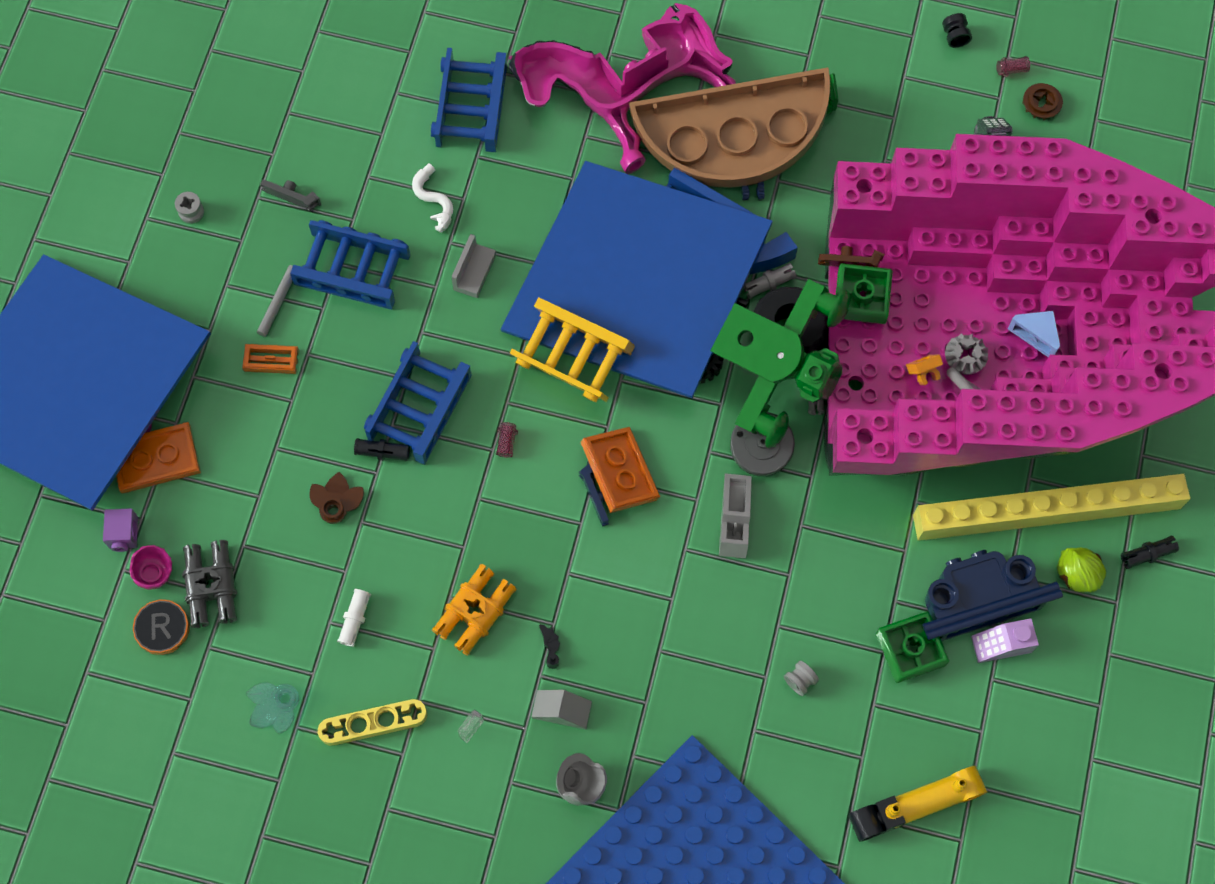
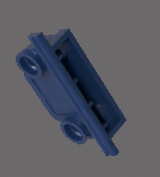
M981 550L972 554L969 559L962 561L961 558H955L946 563L947 567L939 579L930 585L925 596V604L933 621L924 623L922 626L928 640L940 637L941 641L1039 611L1047 602L1063 597L1057 581L1040 587L1035 576V564L1029 557L1015 555L1006 561L1000 552L992 551L987 553L986 550Z

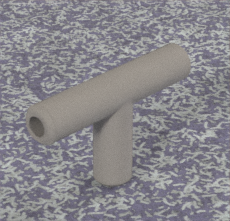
M951 367L947 370V376L960 390L980 389L965 379L956 368Z

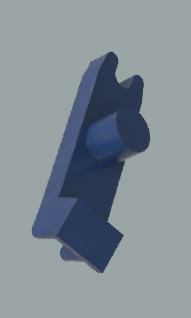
M588 461L587 465L579 471V477L586 486L603 527L609 525V519L602 505L606 501L602 492H597L592 481L594 473Z

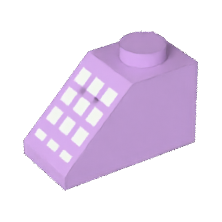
M1031 618L1004 623L971 636L978 663L1029 654L1039 645Z

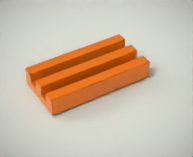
M245 344L243 371L296 374L298 346ZM250 352L291 354V357H275L271 355L254 356L250 355ZM260 363H279V364H260Z

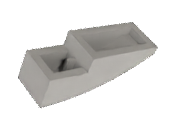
M725 474L719 556L746 559L752 476Z

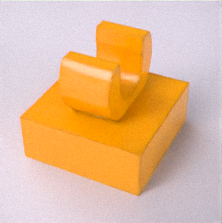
M940 354L928 355L906 364L909 374H917V380L920 385H927L926 374L928 372L932 375L933 380L940 379V372L936 367L943 365Z

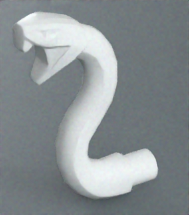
M428 163L413 177L412 189L419 199L426 202H437L442 205V213L430 216L431 220L438 221V226H435V229L441 233L451 223L453 204L446 195L437 192H426L423 189L424 183L430 179L429 176L436 171Z

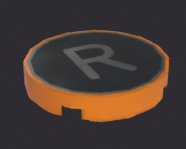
M159 599L149 602L139 610L134 618L132 629L134 638L141 648L151 654L165 655L176 651L185 642L189 634L190 624L187 614L180 605L171 600Z

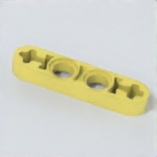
M411 699L327 718L319 724L318 735L324 744L333 746L414 728L425 722L427 710L421 701ZM413 706H416V709L419 711L422 710V713L417 715L418 719L413 720L411 716L402 717L404 723L399 724L400 718L396 711L397 709H401L402 714L410 713ZM384 712H390L394 715V722L388 727L379 724V717ZM357 718H362L367 722L366 729L361 733H355L351 729L352 722ZM346 721L348 736H344L343 731L335 732L332 739L328 735H324V732L328 731V726L333 725L335 729L343 728L341 722Z

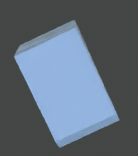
M1053 311L1018 314L1012 318L1008 330L1047 357L1050 354L1055 355L1057 353L1060 342Z

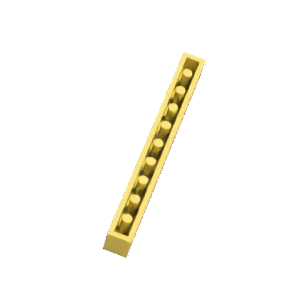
M1176 474L918 505L913 514L917 540L920 541L1178 510L1190 500L1185 475Z

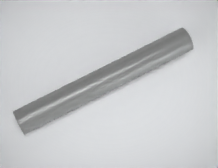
M292 265L288 266L257 330V333L261 336H267L293 282L290 275Z

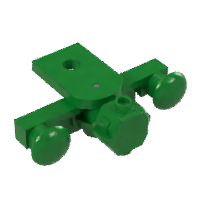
M808 279L784 327L734 303L710 351L759 375L735 424L751 433L757 434L758 432L767 437L765 442L766 448H773L778 445L785 436L789 425V416L785 411L781 412L777 418L767 413L770 408L768 402L778 383L787 379H795L800 390V396L813 403L825 400L832 395L842 375L843 367L840 363L839 355L827 348L805 353L801 337L811 318L815 319L818 312L828 317V327H835L841 323L850 307L851 297L847 290L842 291L839 296L829 293L825 286ZM746 332H751L753 335L752 343L748 346H742L740 343L741 336Z

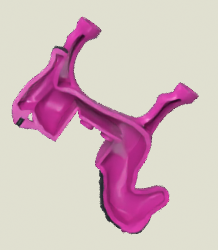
M674 3L673 6L666 10L660 20L654 21L642 28V36L649 52L643 60L639 62L633 60L625 66L622 81L601 53L594 55L593 51H584L580 47L555 40L536 41L533 44L524 46L515 52L513 56L508 57L511 60L509 69L521 83L525 99L530 105L539 108L544 107L550 100L551 89L556 81L579 94L585 104L604 118L615 132L623 148L620 164L626 174H631L637 171L645 163L646 159L639 151L641 138L632 129L627 120L630 102L641 100L663 82L680 76H693L708 82L714 87L736 84L735 79L727 75L732 67L733 60L719 51L710 27L698 11L688 5Z

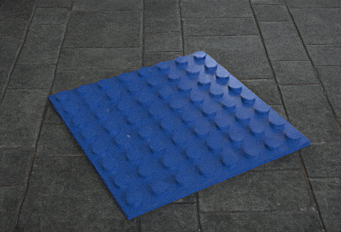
M585 161L501 327V331L529 341L541 319L539 316L541 312L534 307L539 297L622 336L635 345L631 355L622 352L621 356H617L611 368L612 371L693 398L713 355L710 350L734 303L737 302L773 222L757 215ZM557 320L550 323L539 345L553 349L563 330L561 327L563 323ZM578 330L576 334L573 333L563 353L576 358L586 340L584 338L585 334ZM601 341L598 345L595 344L587 362L601 366L608 352V344Z
M43 254L0 314V464L93 511L211 335L210 331Z
M692 735L546 884L845 883Z

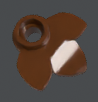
M338 472L329 479L325 487L312 484L309 496L312 504L319 508L321 518L327 523L336 524L345 518L347 512L359 507L363 500L364 489L363 487L349 489L347 480ZM331 508L338 509L335 515L329 514Z

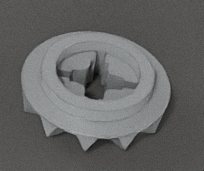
M961 333L959 336L951 338L947 344L945 358L949 366L956 368L959 373L974 374L985 367L988 361V348L983 344V339L974 337L973 333L970 335H963ZM973 348L972 357L968 355L960 359L963 349Z

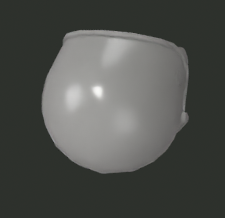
M582 753L568 756L562 762L556 777V787L560 796L568 803L577 806L595 803L602 796L607 783V775L603 766L599 763H594L587 755Z

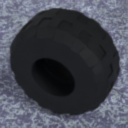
M786 286L772 290L759 300L753 312L775 323L781 319L788 318L803 289ZM819 312L815 319L811 318L801 337L805 353L820 351L826 343L828 317Z

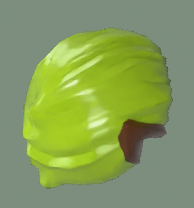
M1081 547L1067 548L1061 551L1057 571L1059 578L1065 582L1068 589L1075 592L1090 593L1101 589L1106 577V569L1100 555L1088 548Z

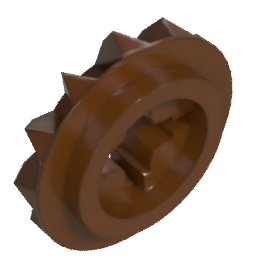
M1037 83L1025 91L1022 104H1024L1026 112H1030L1033 115V118L1040 117L1046 120L1050 117L1054 118L1060 112L1063 99L1060 92L1052 85ZM1046 96L1045 104L1043 107H1039V101Z

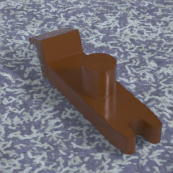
M843 246L841 247V255L819 254L818 265L839 267L843 263L878 267L885 254L874 250L871 257L853 256V247Z

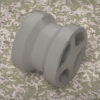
M187 191L181 193L175 199V208L182 221L192 224L201 220L204 215V208L197 194Z
M798 661L795 664V669L784 675L787 684L800 696H804L807 693V688L819 681L816 673L803 661Z

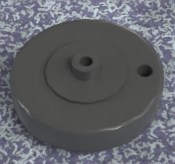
M767 412L768 414H770V415H772V416H774V417H776V418H777V416H778V415H775V414H773V413ZM736 425L730 439V450L734 461L743 471L754 476H770L778 473L786 467L794 452L795 440L790 426L788 425L787 432L778 445L773 448H766L765 442L767 437L758 432L757 434L751 433Z

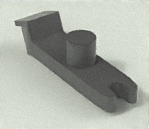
M264 179L260 183L262 191L303 207L309 212L317 205L321 206L320 198L313 191L307 196L294 192L297 185L290 180H287L283 187Z

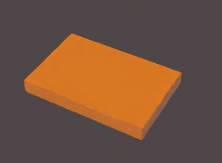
M189 422L144 433L116 475L121 494L201 473Z
M630 427L582 439L581 445L610 513L654 502L660 498Z

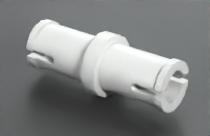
M354 589L348 612H344L343 615L345 621L337 642L350 647L355 646L360 626L364 624L366 619L363 616L371 597L369 592Z

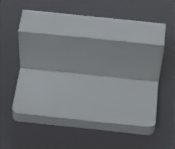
M470 234L451 278L454 291L478 298L496 257V250L478 245L475 235Z

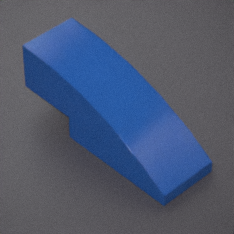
M787 232L766 244L763 243L749 275L768 271L795 259L798 247Z

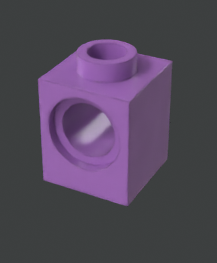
M105 509L103 542L109 549L116 552L128 551V548H137L138 516L134 510Z

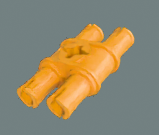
M483 564L479 565V568L468 582L460 585L461 588L450 603L445 605L446 612L435 627L432 628V631L437 636L440 634V638L446 640L459 621L467 623L468 628L457 643L454 644L456 649L462 650V653L467 656L481 636L485 637L489 634L488 630L497 618L504 614V605L517 590L513 584L510 583L508 585V581L503 579L490 598L482 596L480 592L491 577L494 576V572L490 568L486 570V566ZM477 605H479L480 612L478 613L474 611L472 614H470L468 606L474 608Z

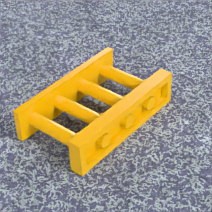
M538 297L534 307L541 312L539 315L541 319L523 354L514 349L510 351V354L517 358L515 363L528 370L533 366L584 391L582 396L597 403L598 399L607 402L609 397L600 392V389L617 356H621L622 352L631 355L635 345L622 336ZM557 320L563 323L561 326L563 330L546 363L543 364L532 359L549 324ZM578 330L585 334L584 338L586 340L568 375H565L555 370V367L572 334H576ZM601 341L608 344V352L591 385L588 386L577 379L595 344L598 345Z

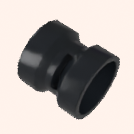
M952 14L943 20L942 25L944 31L948 33L947 42L950 47H962L972 40L971 31L967 28L968 21L965 14Z

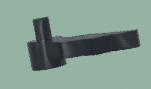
M540 624L539 629L544 639V646L549 652L546 664L549 668L555 669L559 664V657L556 655L560 646L559 636L554 634L553 628H547L545 625Z

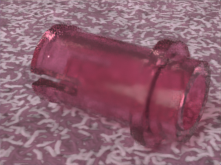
M1027 56L1014 59L1003 57L997 61V73L1003 77H1008L1009 74L1029 72L1030 60Z
M502 422L500 427L497 428L499 439L496 455L510 458L513 456L515 435L518 434V430L515 424Z

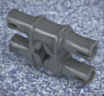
M217 540L210 543L213 557V565L211 567H202L201 545L192 544V549H190V545L183 547L186 569L183 571L182 577L185 579V601L190 605L192 628H200V624H202V627L209 625L206 603L210 600H217L219 623H228L227 614L230 623L237 621L234 598L237 595L233 577L235 567L230 563L227 540H219L220 547L219 544L217 545ZM213 579L214 582L211 583V587L207 588L205 585H208V580Z

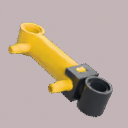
M976 765L901 795H894L875 804L849 813L848 816L858 841L862 842L948 807L973 800L986 794L987 790Z

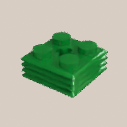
M840 264L836 296H839L842 291L847 290L851 297L850 307L844 319L880 324L887 323L890 307L892 269ZM860 291H865L866 297L860 296Z
M928 611L880 627L876 632L877 639L896 683L945 667L950 661L941 638L937 637L928 640L922 624L933 621ZM909 642L912 645L918 646L915 653L907 649Z

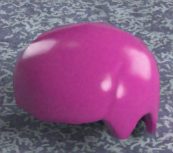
M156 545L143 546L132 555L130 576L138 587L147 590L157 589L169 580L172 572V560L164 548Z

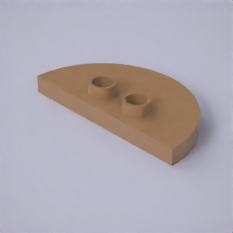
M829 68L630 102L629 106L633 124L648 151L670 171L676 168L707 186L740 187L760 183L773 178L794 165L804 156L818 137L825 121L829 103Z

